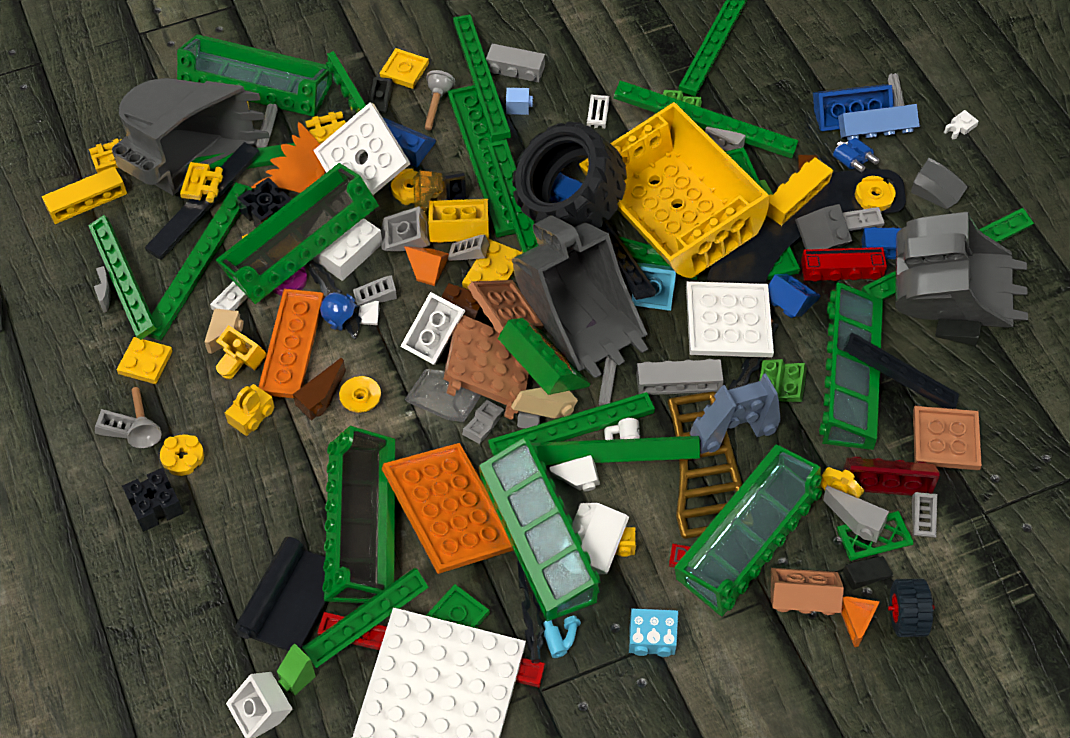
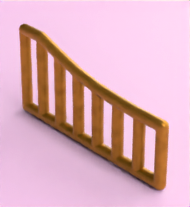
M714 391L674 397L668 400L676 437L691 436L690 432H683L682 423L695 421L697 417H703L705 414L704 411L680 415L677 405L710 400L712 405L716 400L714 397L716 393ZM727 431L722 441V446L712 453H700V458L725 454L728 464L688 470V460L690 459H679L680 480L676 518L681 537L684 539L699 537L708 527L688 529L687 518L720 513L727 504L723 503L685 510L686 499L730 491L737 492L743 485ZM730 472L733 481L731 483L687 490L688 479ZM749 510L743 517L744 520L740 521L746 528H751L754 525Z

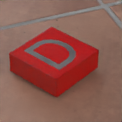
M672 544L669 567L674 568L691 547Z

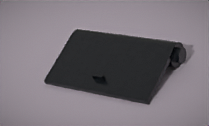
M285 537L235 625L237 634L242 638H252L289 651L294 644L302 649L327 602L324 601L323 583L325 581L323 565L326 557L306 551L303 544L293 537Z

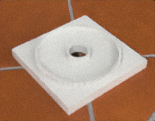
M371 102L313 150L326 173L335 165L341 163L362 177L372 195L410 165L409 160L376 106ZM363 152H367L368 160L361 165L359 157ZM347 190L340 195L346 207L353 202Z

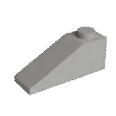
M827 485L823 501L856 535H859L864 540L876 543L886 524L889 511Z

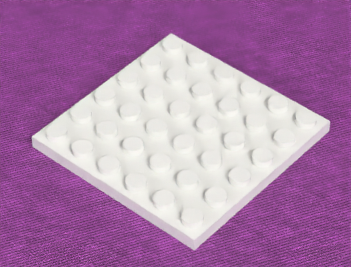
M393 608L352 738H500L526 641Z

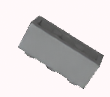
M491 44L486 61L490 73L539 82L545 67V54Z

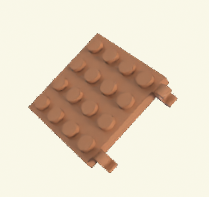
M463 315L453 332L443 378V380L449 382L446 393L455 396L456 390L463 387L507 406L504 417L512 420L514 413L517 414L518 411L513 410L511 406L520 391L526 390L529 373L498 340L500 334L493 327Z

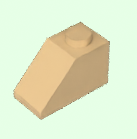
M214 309L205 339L206 349L209 354L222 348L216 340L228 325L238 332H242L243 320L240 319L239 311Z

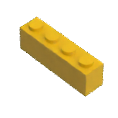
M816 157L810 162H806L798 173L795 172L791 175L786 184L782 183L773 195H769L767 216L782 226L830 182L833 170Z
M114 166L42 196V199L54 224H57L127 194L123 180Z

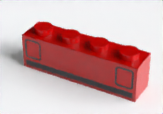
M883 247L805 249L801 259L804 281L876 280L884 277L887 267Z

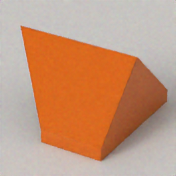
M404 246L416 276V281L435 286L446 265L449 253L431 248Z
M843 597L841 615L854 647L860 645L872 622L879 601Z

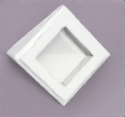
M379 301L370 302L359 307L358 316L362 318L361 324L378 325Z

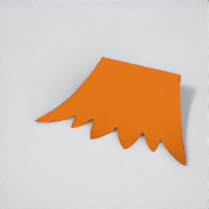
M298 122L300 138L292 135L296 146L282 144L281 149L286 157L271 159L270 161L279 169L267 170L266 173L272 175L269 178L278 188L301 193L323 176L326 171L313 151L320 145L319 142ZM265 179L260 180L259 182H257L256 184H254L251 188H256V185L259 184L260 182H262V181L265 180Z

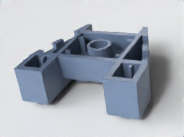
M763 374L758 382L727 390L725 385L721 386L714 395L716 400L713 404L707 405L703 409L705 412L703 417H697L694 421L690 435L699 436L701 454L717 451L722 444L727 428H734L745 422L750 424L757 437L772 435L780 422L778 393L767 374Z

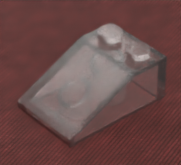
M425 369L405 398L406 402L446 420L464 422L481 395L463 387L456 390L455 396L446 393L449 382L443 380L445 371Z

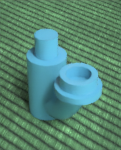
M569 616L564 620V628L568 630L564 640L558 627L553 625L552 620L543 623L545 627L543 634L552 658L564 656L572 646L577 627L581 624L577 616Z

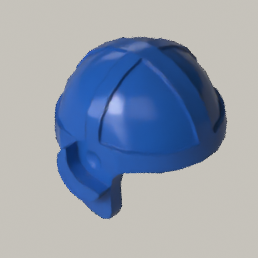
M334 292L323 299L320 311L324 320L332 325L330 328L341 331L343 323L353 315L357 305L354 303L355 299L352 296Z

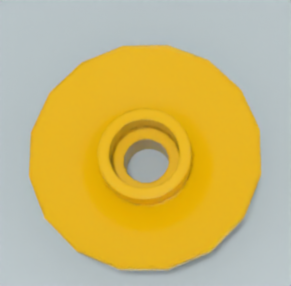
M353 377L341 386L339 392L340 402L349 411L356 413L367 412L379 403L381 397L380 387L376 381L369 377Z

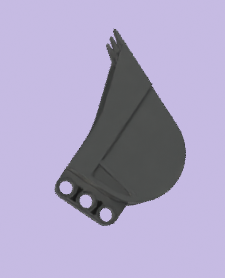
M169 78L154 79L137 85L123 97L119 106V115L126 137L112 148L117 167L148 185L154 184L174 196L182 189L189 167L187 165L195 158L221 154L199 162L211 165L234 153L243 142L254 146L257 143V139L269 138L267 131L254 129L252 120L265 119L264 113L249 110L247 101L260 100L259 93L245 91L244 87L240 85L211 81L199 83Z
M968 212L914 219L908 221L907 226L896 234L895 306L899 312L919 319L967 320L982 322L981 326L1013 327V321L1028 320L1027 312L1013 309V295H1027V287L1013 284L1012 270H1026L1027 262L1012 259V252L983 234L977 228Z
M552 215L533 224V231L538 246L512 259L515 278L520 292L543 323V327L553 337L556 347L577 371L585 368L594 378H597L601 375V372L595 362L608 356L617 365L623 364L625 360L618 350L629 344H632L641 353L647 351L648 348L642 337L648 334L621 275L609 234L588 223H582L573 227Z

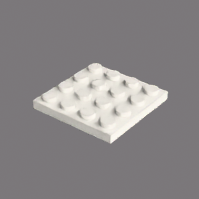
M687 281L686 297L690 355L773 357L768 284Z

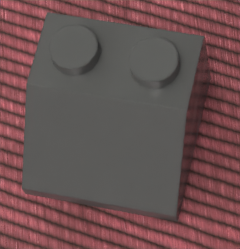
M840 204L819 209L795 220L805 249H840L852 242Z

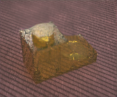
M420 170L413 177L414 208L420 206L425 212L429 208L430 199L438 197L443 192L445 183L442 180V173Z

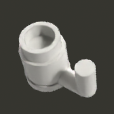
M626 418L619 421L618 425L606 427L604 429L605 440H613V434L620 433V439L640 438L639 421L634 418Z

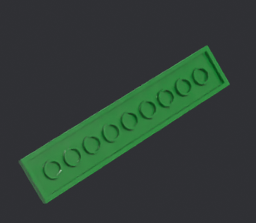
M474 85L447 91L448 98L483 199H488V215L496 238L515 234L487 148L489 143L502 140L492 141Z

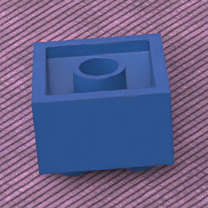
M775 274L768 285L769 303L776 307L780 306L784 309L783 313L791 318L803 316L821 296L788 274Z

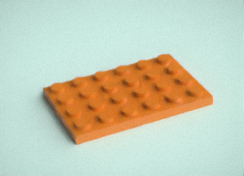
M460 443L383 464L382 471L437 574L513 551L489 495Z

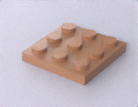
M513 280L473 281L469 284L468 289L472 293L473 298L477 300L483 309V313L489 318L494 329L499 334H501L508 320L524 318L539 329L544 326Z
M914 406L915 463L926 462L927 464H934L936 467L980 470L981 448L978 411Z

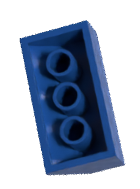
M882 84L813 92L814 113L820 131L840 129L838 116L843 113L893 107L892 85Z
M383 118L409 160L410 165L418 167L436 143V139Z

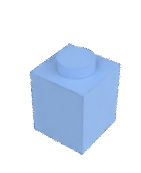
M507 88L506 114L529 115V107H533V96H529V88Z

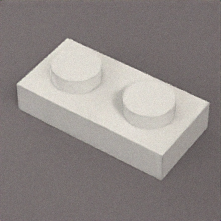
M232 282L210 304L211 309L235 311L248 297Z

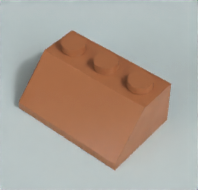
M771 568V604L773 609L780 612L799 610V612L805 614L812 613V611L821 612L825 615L841 613L844 587L838 572Z

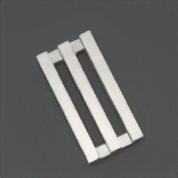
M591 95L587 119L588 126L594 125V128H598V126L606 128L609 96ZM594 100H598L595 120H592ZM602 100H604L605 105L603 119L599 120Z

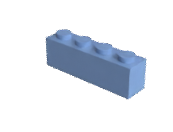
M917 104L843 113L838 116L841 138H847V141L853 138L859 139V136L863 135L866 138L877 137L878 133H884V136L895 135V131L901 130L902 134L914 132L913 129L920 127Z

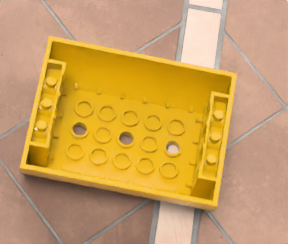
M675 102L610 143L623 157L622 160L626 165L627 179L624 180L626 183L623 199L619 200L617 204V210L677 274L693 278L758 234L767 215L769 195ZM588 158L579 163L585 175L588 172ZM653 180L660 181L654 185L650 184ZM676 203L682 204V206L679 208L673 207V205Z

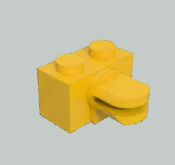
M229 325L216 340L226 353L216 365L217 372L225 379H232L243 364L255 371L267 356L266 352L258 344Z
M254 384L250 387H244L233 401V405L225 412L228 424L245 436H248L258 428L260 422L265 417L272 414L275 408L273 398Z

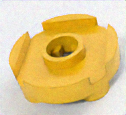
M407 168L391 181L392 194L403 205L419 202L429 195V178L422 171L419 173L412 168ZM407 184H411V185H415V186H413L412 188H408V187H407Z
M879 176L865 177L856 187L855 198L863 209L879 207L880 211L890 208L895 198L893 185L890 182L887 184L883 181L884 178ZM872 191H874L876 194H879V195H878V196L873 195V194H872Z
M177 435L165 439L160 451V460L163 467L169 470L171 474L185 476L194 472L198 465L200 467L204 460V451L196 436ZM180 452L188 453L187 455H184L181 459L178 455Z
M827 467L822 474L821 487L824 490L828 485L859 499L864 492V489L854 480V474L848 470L841 472Z

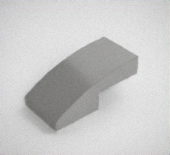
M102 266L96 268L101 284L95 285L94 289L103 313L108 311L111 301V287L106 270Z
M486 400L476 410L475 417L463 428L462 435L481 444L501 418L504 409Z

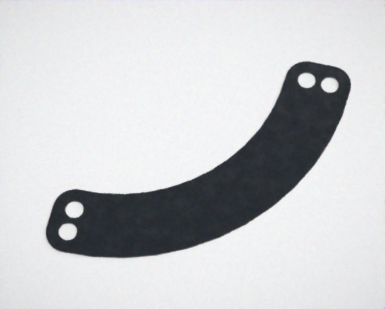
M865 169L862 172L851 170L832 173L830 182L782 226L766 215L762 227L756 236L712 264L707 282L765 284L769 273L780 256L801 237L795 221L797 218L840 204L842 213L863 210L855 198V190L858 183L868 176L888 178L893 182L895 202L891 204L890 208L880 212H898L904 207L906 202L902 178L894 171L887 169ZM872 191V194H873V195H875V196H878V195H879V194H876L874 191Z

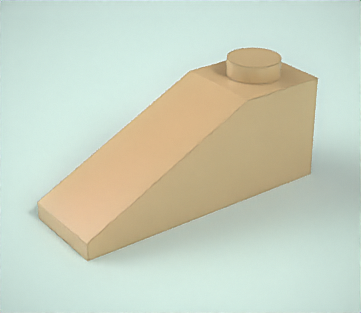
M541 387L520 391L511 408L555 419L571 415L578 400L570 391L548 395Z

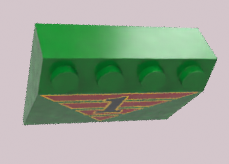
M524 318L508 320L498 340L548 395L587 388L591 385L541 329Z

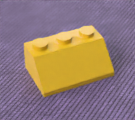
M488 199L429 201L428 223L430 242H459L484 234L489 240Z

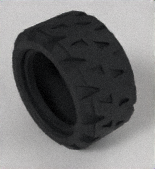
M580 122L558 123L548 127L547 131L539 133L529 142L530 145L522 151L517 161L518 166L513 172L512 185L516 188L513 192L516 204L521 207V211L536 223L552 215L573 227L582 223H588L596 228H600L602 222L612 217L618 209L617 204L619 200L623 199L626 189L624 180L627 179L626 165L622 160L623 157L614 146L590 126ZM588 158V172L581 187L566 200L551 203L552 186L561 170L577 159Z

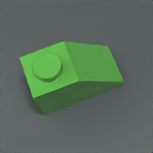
M294 644L278 668L277 674L279 677L278 684L286 692L290 690L296 695L316 676L311 659Z

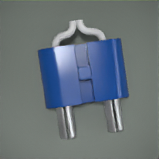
M853 138L848 142H838V147H836L833 153L834 158L849 169L856 168L860 172L865 170V166L862 164L868 160L875 165L879 163V159L873 155V149L857 138Z

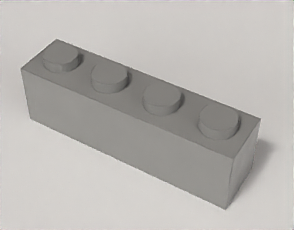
M706 359L699 361L637 363L638 394L645 392L648 395L717 392L723 385L721 360Z

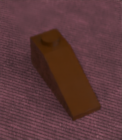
M342 358L338 359L293 394L295 405L311 421L315 417L321 416L328 408L346 372L344 360Z

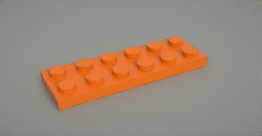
M293 289L283 290L259 383V388L270 396L293 398V394L303 387L324 293Z

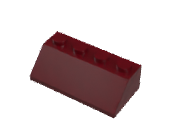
M847 457L844 465V470L854 474V480L864 489V492L909 496H912L915 492L932 494L940 476L936 466L926 462L914 463L903 460L888 461L881 458L862 459L861 457Z

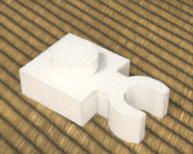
M964 110L952 119L951 124L946 126L944 133L952 131L951 138L956 139L959 132L964 135L978 125L979 121Z

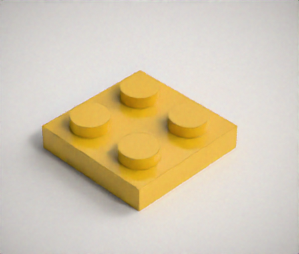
M395 48L382 68L380 77L390 78L393 83L413 89L427 68L429 59Z
M133 337L116 370L120 375L156 384L173 352L172 347Z

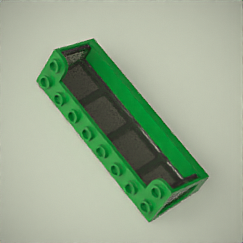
M338 163L218 257L216 261L238 288L254 304H257L379 205L362 177L341 163Z
M349 426L336 439L330 442L327 448L329 463L327 465L328 482L326 485L328 496L325 506L327 521L325 523L326 541L324 550L326 551V558L323 565V570L325 571L323 592L324 601L365 603L394 583L395 493L382 471V466L384 463L395 461V439Z

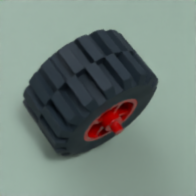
M895 579L890 591L888 611H890L891 622L896 635L899 637L928 636L932 628L933 609L935 607L926 580Z

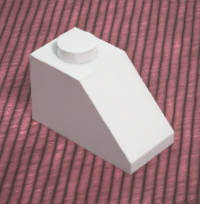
M591 455L549 467L555 477L578 490L591 491L596 488L595 486L600 485L595 462Z

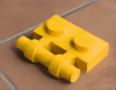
M334 111L329 112L328 115L322 117L315 116L311 120L305 121L307 128L315 127V129H311L309 132L320 145L346 122L345 120L337 122V120L343 119L341 111L336 113ZM328 122L331 123V124H329V125H326V126H322V127H321V124H325V123H328Z
M116 138L112 140L113 142L103 145L100 143L96 147L89 149L97 173L114 166L119 168L114 159L112 148L122 139L118 140Z
M190 162L180 192L181 198L201 200L202 194H206V201L213 203L214 198L217 197L219 192L217 189L218 185L223 179V169L216 167L213 172L210 171L209 164ZM207 180H211L210 186L205 185Z

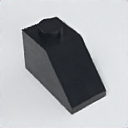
M452 171L443 173V187L446 200H466L464 172Z

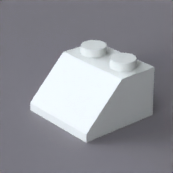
M272 672L250 674L226 703L245 738H256L279 725L293 710Z

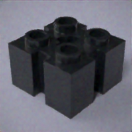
M269 177L257 184V190L254 192L248 190L237 197L240 212L249 221L253 220L256 228L292 200L283 191L279 193L278 186Z
M163 467L147 474L148 479L143 482L136 479L122 485L143 532L158 526L159 519L166 517L168 521L184 514Z

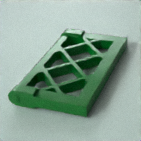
M899 511L889 513L886 521L894 520L897 525L896 528L887 524L884 526L885 529L893 532L890 540L881 536L878 538L879 541L887 545L875 548L871 547L873 541L870 542L869 546L858 541L859 535H856L854 539L849 537L847 532L852 530L846 524L837 526L838 534L849 560L854 561L871 555L912 546V537ZM895 534L903 538V541L892 542ZM855 544L866 550L855 553L853 546Z

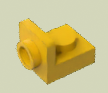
M625 527L615 553V555L621 557L635 555V527Z

